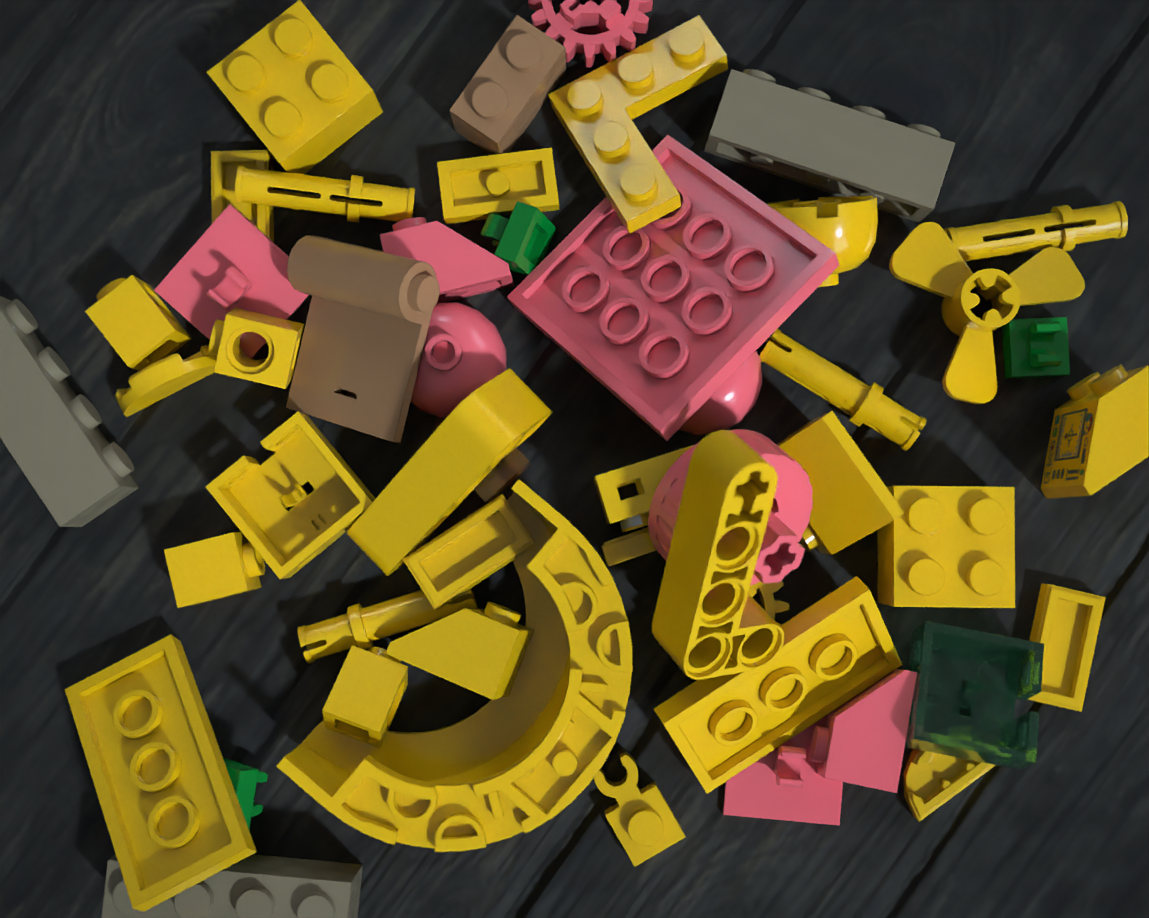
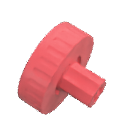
M729 430L741 438L776 470L778 476L777 488L751 585L759 581L762 583L781 582L785 575L799 567L805 548L799 542L804 530L808 526L813 506V490L809 482V476L798 462L765 435L751 430ZM699 443L683 453L668 469L660 481L650 505L648 517L650 538L655 549L666 562L690 459Z

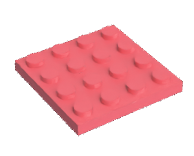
M669 135L652 152L679 192L680 208L629 234L608 198L605 197L507 296L511 304L666 441L839 266L834 251Z

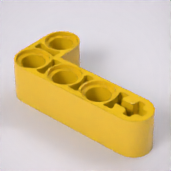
M510 368L472 392L448 415L351 526L347 535L386 576H389L404 563L403 559L416 551L502 458L522 444L545 422L552 411Z
M727 430L712 432L703 438L691 456L652 622V633L655 639L681 670L692 679H708L764 667L778 655L784 644L785 637L783 629L748 594L775 496L778 476L772 465L736 434Z

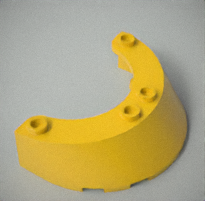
M520 479L511 488L515 492L507 501L536 544V546L513 560L524 592L526 605L525 627L534 630L509 697L491 699L477 712L467 718L440 729L410 733L388 731L380 749L325 728V723L322 721L299 746L284 756L276 766L325 809L344 823L366 835L393 845L398 842L410 846L434 848L435 852H455L486 848L487 844L513 837L522 832H530L557 815L589 785L603 766L616 742L626 714L625 710L630 694L633 672L629 622L621 596L612 575L588 540L565 517Z

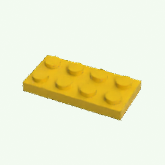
M857 576L786 623L780 625L785 634L784 644L778 655L764 667L719 677L698 679L654 708L657 716L707 794L902 666L870 589Z
M170 634L65 689L133 909L145 912L257 852L180 640Z

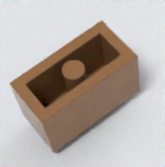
M516 15L449 110L455 131L489 155L509 153L548 99V94L552 93L566 73V47L519 15Z

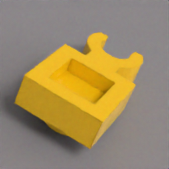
M624 751L619 756L627 770L625 777L619 782H611L605 777L603 770L600 768L594 777L597 788L604 795L615 798L618 802L605 810V816L634 867L686 836L655 781L642 789L638 787L636 762L628 752Z

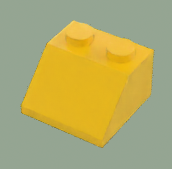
M833 411L811 420L777 444V446L801 465V468L808 474L809 482L812 485V511L810 512L808 526L800 540L809 552L817 548L821 554L833 555L904 514L902 508Z

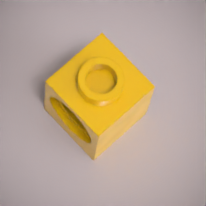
M134 275L127 279H116L104 286L96 296L98 301L85 311L125 364L138 371L170 356L192 339L152 286Z
M235 307L226 314L225 321L216 319L212 329L208 352L209 354L217 355L214 372L286 389L293 378L304 324ZM245 332H255L264 337L269 346L268 357L263 360H254L247 357L240 346L241 335Z
M232 532L164 550L177 608L262 588L259 576L265 573L264 559L242 532Z
M352 645L322 710L325 728L380 749L408 685V666L401 664V660L385 654L386 649L372 646L366 651Z

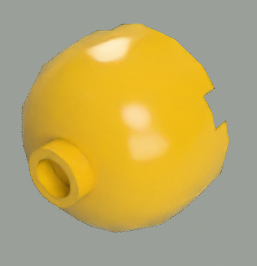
M869 195L818 197V200L799 202V199L767 203V205L836 253L839 266L819 287L839 284L838 273L855 269L869 257L876 241L878 224L877 197L873 198V196Z

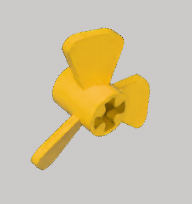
M925 222L913 229L892 254L889 262L890 271L895 278L944 297L941 309L943 320L947 327L953 333L960 336L944 373L942 380L943 388L951 398L974 404H984L991 401L997 392L992 331L1010 322L1017 314L1020 306L1070 301L1079 297L1085 289V281L1071 257L1064 250L1056 247H1048L1041 250L1010 274L992 268L979 270L973 274L946 232L939 224L934 222ZM973 288H977L976 293L982 295L986 301L990 299L993 309L985 312L982 320L970 310L980 302L979 296L970 292Z

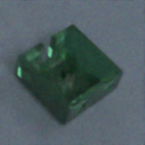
M931 621L923 622L912 634L909 671L917 672L905 747L1018 770L1035 764L1039 713L1030 711L1018 718H1014L1016 699L1025 701L1041 692L1044 644ZM962 681H963V682H968V683L962 688ZM960 707L970 709V715H959Z

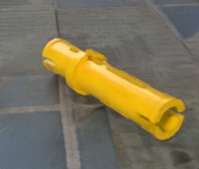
M239 165L235 182V202L347 215L348 222L359 223L360 217L399 222L412 218L415 188L409 187L408 189L364 183V177L352 175L351 181L300 173L247 168L246 166ZM271 187L315 192L321 196L273 190ZM332 195L346 196L349 198L377 200L381 201L382 203L365 202L362 200L354 199L349 200L342 198H334L332 197Z
M1121 201L1073 210L1069 205L1053 207L1051 212L1047 214L1005 219L959 228L950 227L944 229L964 261L1041 250L1048 247L1060 248L1066 252L1072 251L1075 245L1079 243L1110 238L1119 239L1126 236L1128 216L1126 208ZM1075 225H1083V226H1084V227L1067 228V229H1064V230H1058V231H1052V232H1045V231H1044V230L1060 229V228H1062V227H1069V226H1075ZM1024 234V236L988 242L983 241L985 239Z
M778 328L759 355L761 363L764 362L849 414V422L855 426L860 427V425L865 424L901 446V449L905 451L913 445L920 435L918 429L922 430L926 424V418L916 415L883 395L884 388L875 382L870 386L783 334Z
M471 589L439 610H435L424 592L419 590L362 608L360 603L349 606L346 614L308 626L298 627V638L300 646L307 647L303 654L306 661L311 663L316 661V659L350 649L352 645L364 650L369 649L373 646V641L438 621L464 608L478 609L473 590L471 591Z

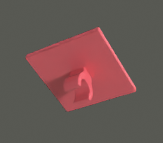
M232 204L227 206L154 289L157 294L209 340L216 319L225 321L226 314L235 307L288 320L309 296L295 290L289 282L287 273L289 256ZM245 332L240 338V346L243 353L251 359L267 343L264 337L255 332Z
M826 716L727 780L724 789L723 815L840 826L843 782L826 779L817 774L818 762L810 761L809 758L814 728L816 725L824 727Z

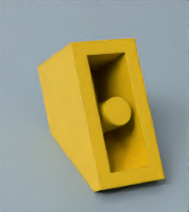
M488 602L485 610L464 608L390 642L385 654L495 700L509 697L534 630L518 624L521 617L520 613L499 604Z

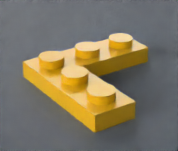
M699 15L548 94L552 109L629 234L681 207L679 192L632 119L728 69L727 54Z

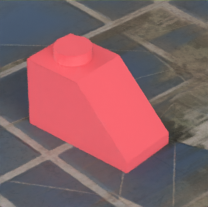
M423 217L409 218L395 223L392 226V232L380 234L384 252L424 261L433 267L440 287L437 303H445L514 286L507 262L438 221L427 223L426 218Z
M900 669L894 670L827 714L824 727L815 726L810 744L809 758L810 761L818 762L817 774L826 779L897 793L917 672Z

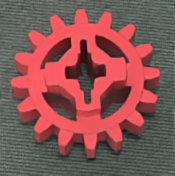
M528 0L529 8L536 11L531 15L532 25L541 31L546 30V35L566 47L567 63L571 61L576 52L584 54L586 67H592L595 54L603 53L608 62L614 61L618 45L629 52L634 50L636 37L633 31L646 34L649 18L644 13L652 11L653 0H628L629 7L624 16L621 13V6L616 2L617 0H601L600 5L593 2L595 0H586L588 2L584 5L580 4V0H565L560 4V11L555 14L552 0Z

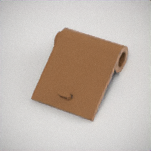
M306 235L299 239L292 248L287 265L289 282L293 288L301 293L311 295L312 299L286 408L391 442L400 443L432 311L439 298L440 287L433 267L424 261L315 235ZM348 390L347 394H342V391Z

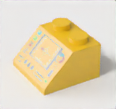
M1118 365L1102 375L1098 372L1093 373L1067 390L1072 399L1057 408L1053 417L1041 484V491L1047 499L1091 496L1149 457V365L1126 371L1122 365Z

